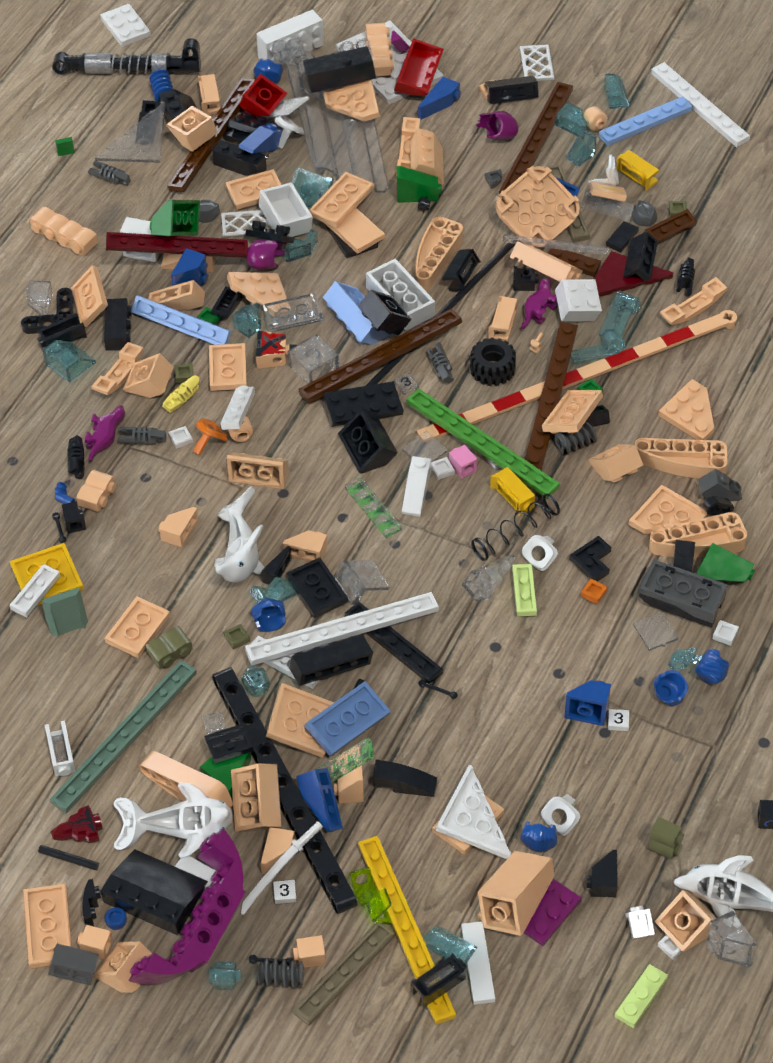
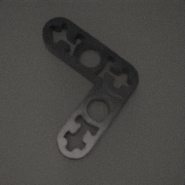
M61 288L57 291V314L27 316L21 320L23 332L26 334H37L39 329L46 327L43 325L45 322L53 324L73 315L74 298L72 290ZM64 307L70 308L68 311H61Z

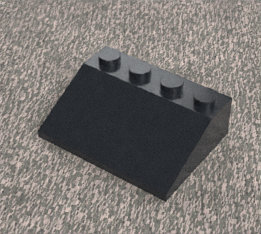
M134 849L111 873L100 892L104 903L112 907L121 908L132 916L178 936L205 890L208 881Z

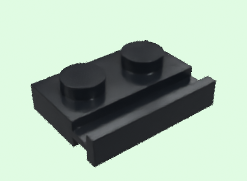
M243 723L204 736L214 764L253 751L252 743Z

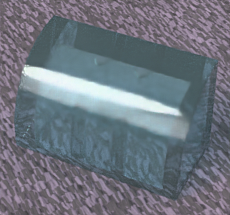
M605 74L604 88L610 109L630 107L623 79L616 74Z
M441 926L433 928L424 938L427 948L445 959L453 953L457 959H462L465 965L477 949L476 945Z

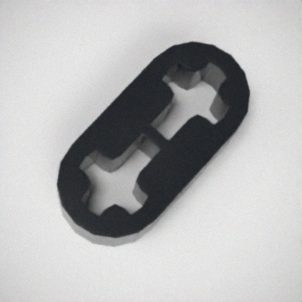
M711 496L702 504L707 514L714 516L734 510L731 501L724 497Z

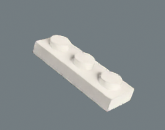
M43 564L12 601L10 609L24 617H28L59 579L60 572Z

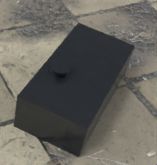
M368 46L303 60L305 75L311 93L376 79L374 63Z

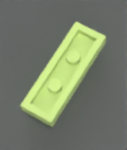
M532 564L512 565L517 617L537 616Z
M649 964L616 1011L615 1018L634 1028L667 981L668 975Z

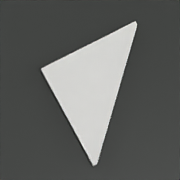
M469 765L437 824L436 831L508 859L511 852L506 845L505 838L500 827H498L493 811L485 798L484 791L473 771V767Z

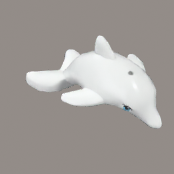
M252 485L233 503L223 507L217 515L222 520L230 522L229 542L225 557L217 558L214 564L216 573L222 575L225 581L238 583L248 578L252 572L260 575L261 571L265 568L259 561L257 539L262 532L263 525H259L252 532L242 516L245 507L252 500L255 493Z
M179 782L178 788L187 799L186 801L147 814L131 799L120 797L114 801V807L121 814L124 824L119 837L114 842V847L116 850L127 849L134 845L147 830L187 839L178 855L180 858L190 856L199 849L204 839L209 838L212 833H218L222 829L226 830L230 826L233 817L232 809L226 802L207 798L199 788L191 783Z
M737 855L725 859L720 864L698 865L692 868L686 875L674 880V884L678 888L686 889L693 896L710 903L715 915L726 925L734 928L741 926L734 909H754L773 912V891L753 875L742 871L753 861L751 856Z

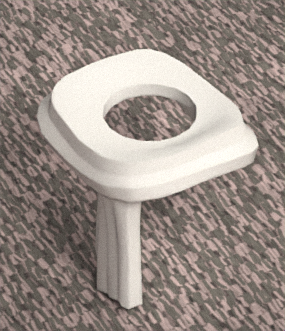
M282 115L275 118V123L283 128L278 145L279 148L283 149L292 131L304 135V128L296 125L288 117Z
M612 154L609 155L608 167L606 168L608 178L591 181L613 186L619 184L615 157Z
M540 535L532 536L522 548V554L525 559L540 571H545L558 555V551L552 545L554 543L552 538ZM536 546H541L545 549V557L541 561L535 560L532 556V550Z
M568 794L563 797H553L541 811L543 820L549 826L551 824L555 825L557 833L562 836L569 834L580 819V813L572 806L575 799ZM558 808L564 810L567 815L566 822L561 825L555 823L552 818L553 811Z

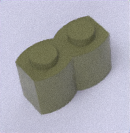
M179 626L171 628L162 636L154 638L145 645L147 654L159 669L170 667L176 659L187 657L193 650L191 640Z
M658 817L651 830L649 850L673 860L675 855L679 856L683 847L681 843L684 838L682 827Z

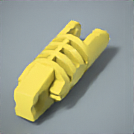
M194 375L178 386L163 402L162 407L169 413L181 407L199 389V377Z

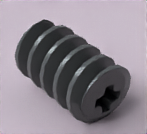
M585 422L576 433L558 432L555 434V443L562 455L564 450L568 454L571 453V447L574 451L578 450L577 444L580 448H584V442L589 446L591 444L590 439L593 443L597 442L595 430L588 422Z
M268 958L265 959L263 964L260 962L258 970L259 986H262L265 980L267 986H271L274 981L275 987H279L281 982H283L284 988H288L291 982L294 989L298 987L299 983L302 989L304 979L303 961H300L298 967H295L293 960L289 966H287L285 960L282 961L280 966L277 959H274L272 965L269 964Z

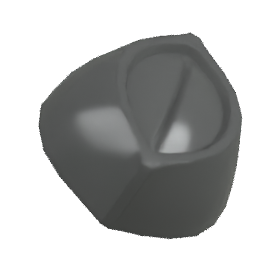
M200 200L199 222L215 220L220 214L219 204L211 200Z
M638 200L632 212V220L640 226L650 227L657 220L656 210L650 203Z

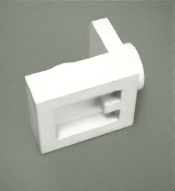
M643 906L630 908L631 912L625 913L626 918L628 917L632 939L655 934L650 909L643 910Z

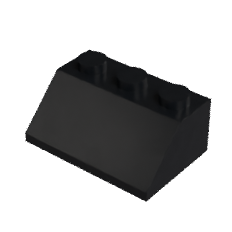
M175 89L159 93L161 111L168 123L191 106L197 108L190 96Z
M361 408L338 433L358 472L361 474L386 466L398 453L377 414Z

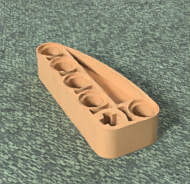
M435 217L422 237L416 258V281L425 291L431 289L463 241V226L458 222L444 217Z
M639 438L635 441L634 445L637 447L642 463L648 467L674 475L698 479L714 469L726 474L727 446L722 441Z
M728 512L655 530L650 535L649 550L655 555L674 557L676 540L695 542L694 558L705 557L712 543L732 553H737L745 549L747 531L739 515Z
M152 751L139 766L140 771L146 777L182 802L187 799L178 788L179 782L191 783L199 788L207 798L226 802L230 808L233 806L228 789L222 782L156 751Z

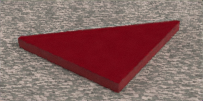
M611 251L594 279L596 280L598 295L601 297L612 294L614 291H625L636 288L638 285L657 283L661 279H672L673 272L653 266L651 279L646 282L637 274L625 278L623 274L627 256Z

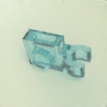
M696 648L679 649L673 653L668 666L672 670L684 669L691 663H700L703 656L695 655Z

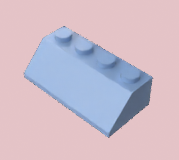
M335 281L323 298L327 302V306L337 313V318L345 322L346 328L356 335L355 338L360 343L373 345L393 335L392 333L387 334L385 331L375 330L371 326L372 322L362 315L363 311L358 305L365 296L358 288Z

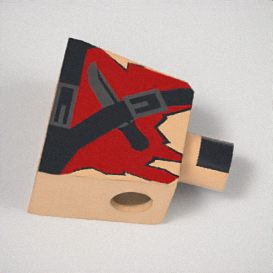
M265 331L257 332V369L284 366L287 355H297V344H287L285 334Z

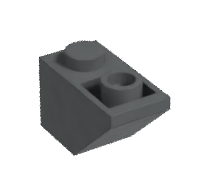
M717 469L698 479L700 494L706 498L718 496L728 498L730 501L742 500L741 485Z

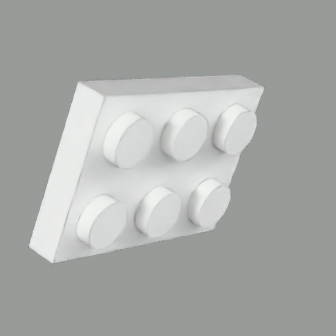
M130 4L100 14L101 20L121 47L151 36L150 30Z

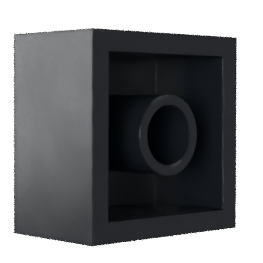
M370 290L358 305L363 311L362 315L372 322L371 326L375 330L385 331L387 334L400 335L412 320L393 296Z

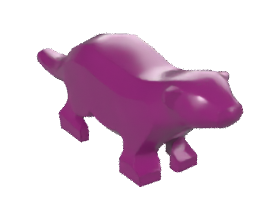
M551 278L542 279L538 290L527 298L524 305L526 318L521 325V329L526 328L531 319H535L537 324L541 325L546 319L542 317L546 312V308L550 307L552 310H555L558 307L556 295L552 296L550 290Z
M122 405L118 406L110 414L101 417L93 414L91 422H94L93 430H96V432L92 436L90 432H87L85 437L86 448L91 450L89 454L90 462L93 461L94 456L98 452L113 444L116 428L125 417V410Z

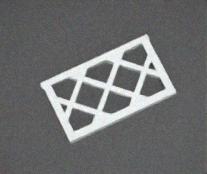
M548 44L520 46L524 77L528 76L527 73L531 72L535 74L534 77L537 81L555 79ZM546 49V53L543 54L539 50ZM529 50L531 51V53L529 55L524 54V51ZM534 54H536V55L540 56L541 58H539L538 60H535V59H533V58H531V57H532ZM544 59L548 61L547 66L541 63ZM528 60L534 64L528 67L526 61ZM539 66L543 69L540 72H537L533 68ZM548 71L550 76H545L543 73Z
M309 97L282 100L270 116L260 117L269 118L289 115L305 103Z
M262 210L221 213L222 237L245 235L246 231L243 230L247 226L252 228V222L256 219L266 222V225L270 227L271 225L267 219L260 216L264 215ZM243 216H253L248 221L242 218ZM227 217H234L231 222L225 220ZM238 220L244 223L240 228L233 225ZM230 227L236 230L235 232H226Z

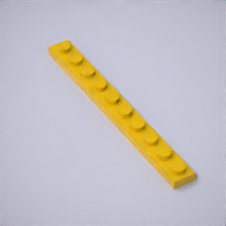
M377 835L358 842V847L414 977L418 979L434 968L435 965ZM437 978L435 981L427 985V987L430 988L435 983L440 981L441 978ZM447 992L427 1005L435 1025L456 1018V1012Z

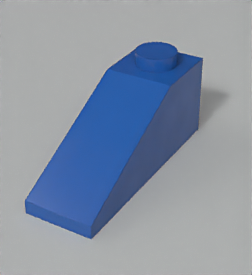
M442 77L418 106V118L422 120L452 106L461 96L460 83Z
M268 123L267 125H262L242 141L238 148L252 154L277 150L282 130L278 129L275 124Z
M328 768L317 769L296 776L302 798L326 831L343 829Z

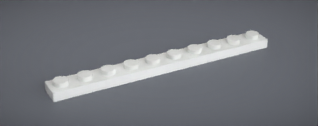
M432 592L246 645L245 651L253 666L438 612L439 606Z

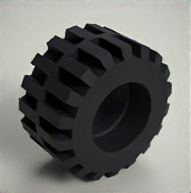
M494 337L490 339L485 338L482 342L478 341L472 347L470 371L476 381H480L483 385L486 383L488 386H499L500 383L505 384L507 380L510 381L516 369V351L511 344L509 345L508 341H502L501 338L494 339Z

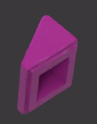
M392 31L391 43L400 53L409 49L410 47L395 31Z

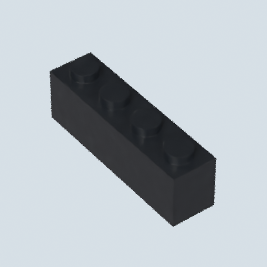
M363 634L351 636L346 640L335 641L326 646L315 647L303 653H296L291 657L289 669L298 685L301 686L369 665L372 660L373 651Z

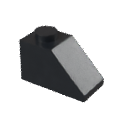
M617 850L609 852L592 867L591 876L587 875V888L591 889V897L616 898L618 888Z

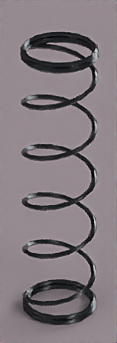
M546 493L542 497V505L536 502L529 504L528 514L523 511H517L514 516V522L503 520L500 525V531L496 529H489L487 531L486 540L474 538L471 541V546L476 556L482 561H486L489 558L488 551L480 540L487 543L492 554H496L494 548L488 542V532L491 530L500 533L505 544L510 545L508 539L502 534V524L506 521L514 524L521 537L524 536L522 530L516 525L515 517L518 513L528 515L532 525L537 528V523L529 513V508L532 504L540 505L548 519H551L550 513L557 516L560 513V507L556 499ZM546 496L554 502L557 513L553 512L548 506ZM474 541L482 547L486 558L479 554Z

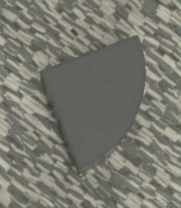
M501 169L485 173V179L491 189L500 184L502 180Z

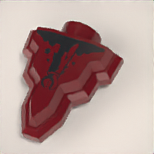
M87 805L80 808L78 813L71 815L67 822L61 823L51 830V834L55 840L65 841L74 839L77 842L87 841L88 843L99 841L98 831L102 830L103 827L99 813L93 814L90 806Z

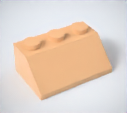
M417 128L410 141L411 169L438 177V184L443 186V148L434 132Z
M231 453L227 455L229 482L285 488L289 473L288 460L244 453Z
M258 763L232 769L231 780L235 832L268 830L270 827H281L277 764Z

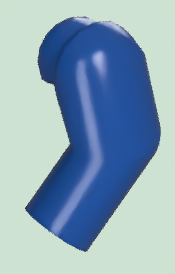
M58 482L57 487H55L56 500L63 504L75 502L74 498L67 495V485L64 482Z

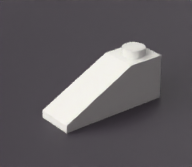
M412 456L402 514L421 516L431 475V459Z

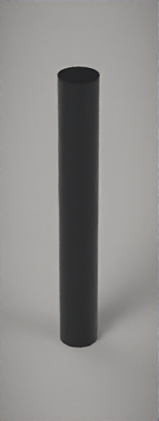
M44 845L39 846L38 853L96 871L99 868V862Z

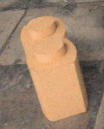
M92 470L77 494L78 506L99 512L102 507L104 508L108 501L107 497L114 493L116 488L114 476Z

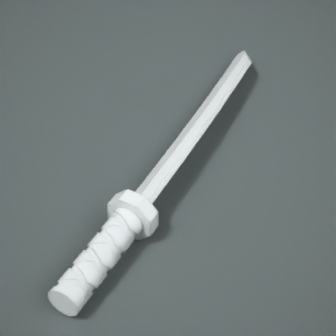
M318 821L300 839L291 842L293 845L254 887L243 901L242 915H245L254 901L298 851L304 850L302 847L323 828Z

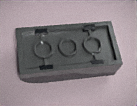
M653 559L639 588V597L656 609L712 628L717 618L718 609H721L724 603L727 584Z

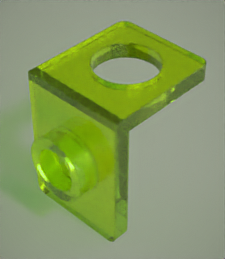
M370 867L350 872L353 891L361 906L382 900L374 886ZM361 874H366V882L358 884L356 882L357 877Z
M382 888L366 906L372 922L390 925L391 921L386 910L391 907L392 903L385 888Z

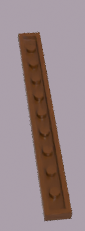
M241 78L213 118L218 133L199 146L198 149L190 151L168 183L169 191L184 192L228 128V120L235 117L241 109L238 106L240 100L255 79Z
M561 82L556 83L500 188L499 194L523 175L528 168L534 165L573 91L572 85Z
M451 308L299 388V394L310 404L323 397V393L334 391L462 323V318Z
M560 322L525 456L527 462L541 471L551 432H543L542 424L560 401L578 330V325Z

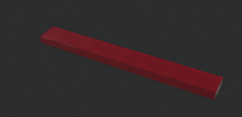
M106 232V250L183 254L187 248L206 256L247 258L248 240Z

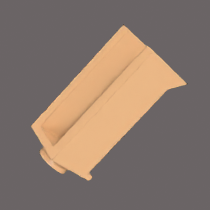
M215 74L198 76L202 112L207 115L217 114L220 109V100Z
M499 297L492 325L488 327V339L494 337V339L501 338L502 341L509 340L517 312L516 298Z

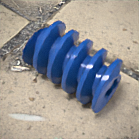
M158 69L150 75L149 80L155 101H159V93L173 90L169 72L165 69Z

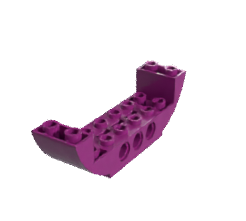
M224 829L218 833H212L209 839H204L199 847L201 852L198 858L216 869L210 879L213 881L212 884L201 895V898H203L200 905L197 904L191 913L193 916L191 922H187L183 927L181 940L178 939L173 945L171 958L168 957L165 960L155 952L147 957L144 956L140 962L136 961L132 966L130 982L144 985L166 983L188 971L192 973L208 963L246 892L243 890L244 876L239 852L233 840Z

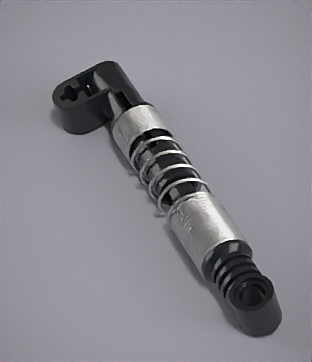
M189 38L185 40L182 56H171L167 53H149L148 55H143L142 53L140 55H135L134 53L126 55L123 53L122 57L119 58L117 53L114 56L112 53H83L79 57L78 55H75V57L71 55L70 57L65 52H58L54 57L52 68L57 74H65L70 69L71 71L79 70L84 74H113V69H119L120 74L121 69H126L128 74L130 72H136L137 74L138 72H145L147 74V72L153 73L158 69H165L169 74L171 72H200V45L196 39Z

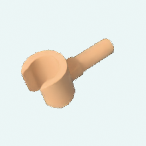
M542 332L539 333L535 340L532 339L530 342L531 346L529 349L535 353L541 350L542 344L539 342L544 335Z

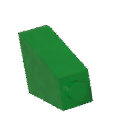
M397 166V203L419 202L420 196H427L431 202L439 201V194H442V184H438V177Z
M712 543L696 574L715 581L744 583L747 579L751 580L755 573L753 567L755 564Z
M251 752L214 764L211 757L200 766V772L222 782L228 789L231 799H233L231 770L249 766Z

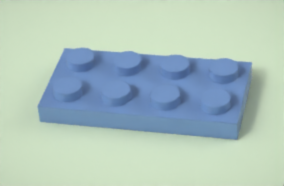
M364 681L309 720L304 727L331 757L388 716L391 711Z

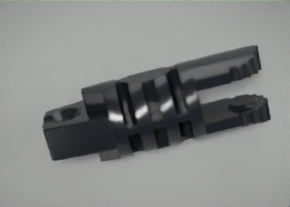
M690 257L680 265L676 287L677 292H680L682 288H686L685 295L688 297L692 294L695 276L694 259Z
M76 435L69 439L67 449L68 472L75 474V477L80 480L84 477L85 471L84 446L82 438Z

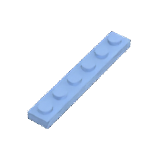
M682 96L599 131V137L607 146L691 112L692 105Z
M139 295L135 297L132 313L214 345L228 344L231 330Z

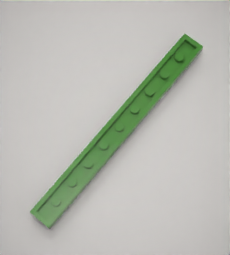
M418 388L406 399V403L481 455L502 469L508 467L524 484L543 496L546 493L552 495L560 488L559 482Z

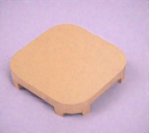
M540 166L528 168L504 191L502 190L495 205L496 213L517 237L527 246L529 244L538 249L549 245L577 219L580 210L577 196H573L553 176L552 170L547 166L546 168Z

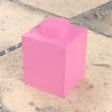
M466 445L449 452V461L461 479L477 471V458Z

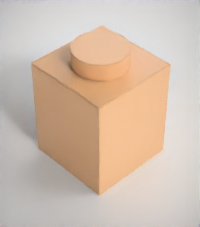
M86 925L84 932H80L77 941L81 950L99 954L98 958L104 960L113 943L111 931Z
M322 935L296 939L297 947L293 948L295 961L299 960V963L303 961L304 968L326 965Z

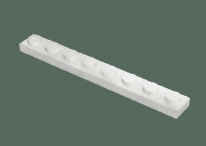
M665 62L651 69V74L677 97L683 96L692 105V110L735 147L749 141L750 135Z

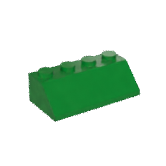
M168 200L152 216L150 221L151 235H198L200 200Z

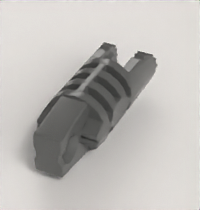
M96 160L93 162V165L100 170L93 168L88 170L90 175L115 184L119 183L128 186L131 181L130 176L125 171Z
M438 342L435 344L438 352L434 353L433 350L428 349L427 353L438 377H442L449 384L454 380L451 373L453 369L441 343Z
M119 427L121 434L132 435L119 436V443L156 444L157 442H166V431L157 430V428Z

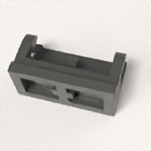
M57 943L48 975L91 985L99 954Z

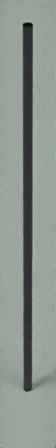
M517 235L464 286L465 290H460L434 317L453 308L516 245V242L520 241ZM408 352L389 361L365 386L378 384Z

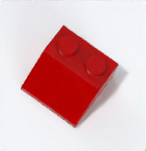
M260 73L243 94L238 106L255 116H270L285 98L287 92Z

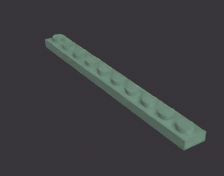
M180 660L50 798L51 804L67 814L197 674L196 669Z

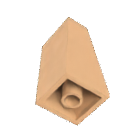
M514 851L478 891L484 928L520 936L524 933L555 876L552 858Z

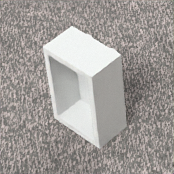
M292 183L260 190L259 207L273 229H276L277 225L290 227V233L287 235L290 237L311 232L313 216Z

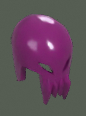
M495 111L479 115L480 120L478 122L480 123H477L476 126L486 128L489 133L487 138L507 141L518 134L519 127L516 119L505 111Z
M262 239L253 242L248 248V256L246 258L249 266L257 271L278 268V265L274 262V256L287 254V252L282 251L283 245L287 243Z

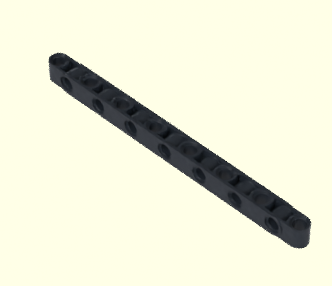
M232 667L212 674L214 684L236 725L244 724V728L253 746L251 754L256 764H277L280 809L291 830L295 832L296 839H300L316 823L271 738L266 737L267 731ZM319 830L302 848L335 912L340 914L357 907L358 903L339 864ZM338 883L339 885L332 886L331 884Z

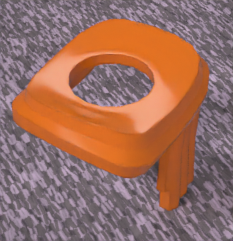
M205 418L198 420L196 427L203 435L195 445L193 452L200 455L210 437L219 438L226 442L228 440L227 434L211 420Z

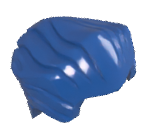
M261 58L253 71L256 77L261 73L277 84L281 80L283 68L280 63L275 64L270 59L263 60Z
M265 598L251 609V615L261 632L278 630L286 623L283 601Z
M709 649L704 653L694 671L706 684H717L726 678L729 662L720 657L718 650Z
M668 670L661 673L653 680L656 697L671 707L682 702L689 688L685 678L676 670Z
M526 822L520 839L529 849L535 852H547L557 845V829L552 824L548 828L542 824L530 825V822Z

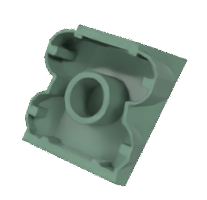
M79 588L42 600L45 619L52 635L59 638L61 634L79 628H86L88 619Z

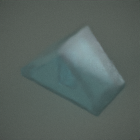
M582 128L566 158L577 166H581L596 154L597 137Z

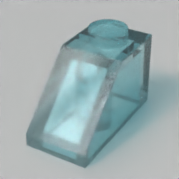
M567 103L556 115V126L585 139L586 122L581 108Z
M257 302L244 306L232 316L233 328L248 338L261 329L260 306Z

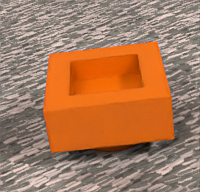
M590 579L582 589L581 597L598 605L606 594L608 587Z

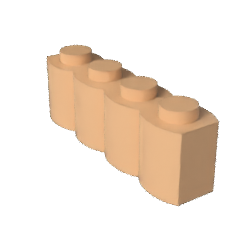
M385 23L366 24L367 46L373 59L376 76L391 75V70H394V61L390 60L393 59L392 49H389L391 48V39L387 38L390 37L389 27H386Z
M42 207L30 218L31 229L35 233L45 235L47 239L58 242L62 247L71 248L76 254L86 255L98 243L97 234L94 231L82 227L77 222L69 220L61 214H56L47 207Z

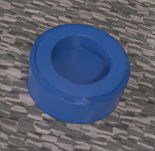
M118 907L109 909L105 914L106 925L112 930L123 928L127 923L125 911Z

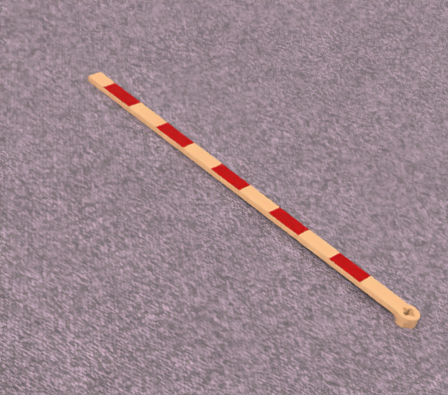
M731 310L722 311L713 317L567 372L563 389L718 329H732L737 322V315ZM545 381L458 415L471 424H476L541 398ZM436 423L417 430V435L423 444L450 434Z

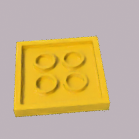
M65 543L9 561L21 591L43 564L60 572L59 579L37 606L41 605L42 600L75 588H79L80 591L84 590Z

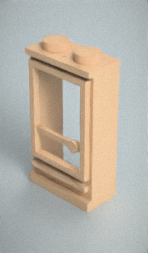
M516 242L510 258L518 260L560 282L562 279H582L583 270L529 244L527 246L521 242Z

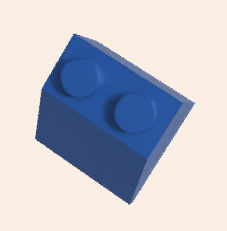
M186 248L171 273L172 286L195 280L200 287L206 284L209 276L207 274L208 263H206V255Z
M590 680L567 692L564 718L604 726L609 708L611 684Z

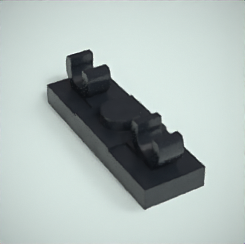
M253 221V230L246 229L245 232L246 236L294 243V237L287 236L290 233V227L277 225L276 229L266 228V222Z

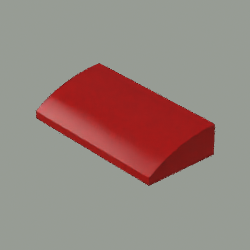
M413 38L394 91L408 95H428L444 49Z

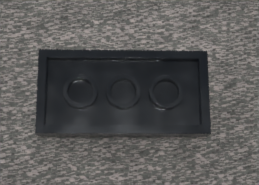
M394 381L323 393V400L332 427L346 425L361 408L376 413L379 419L403 415L404 412Z

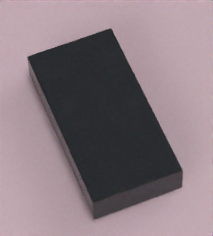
M623 221L606 241V246L621 253L631 239L639 232V227Z

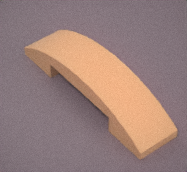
M403 117L402 138L397 166L411 169L410 141L417 128H420V118Z
M715 277L702 285V291L678 306L675 304L670 305L662 310L660 315L671 325L688 321L713 305L727 291V287Z
M127 342L119 352V359L105 376L100 375L91 386V389L106 395H110L118 390L128 379L133 364L139 361L144 347Z

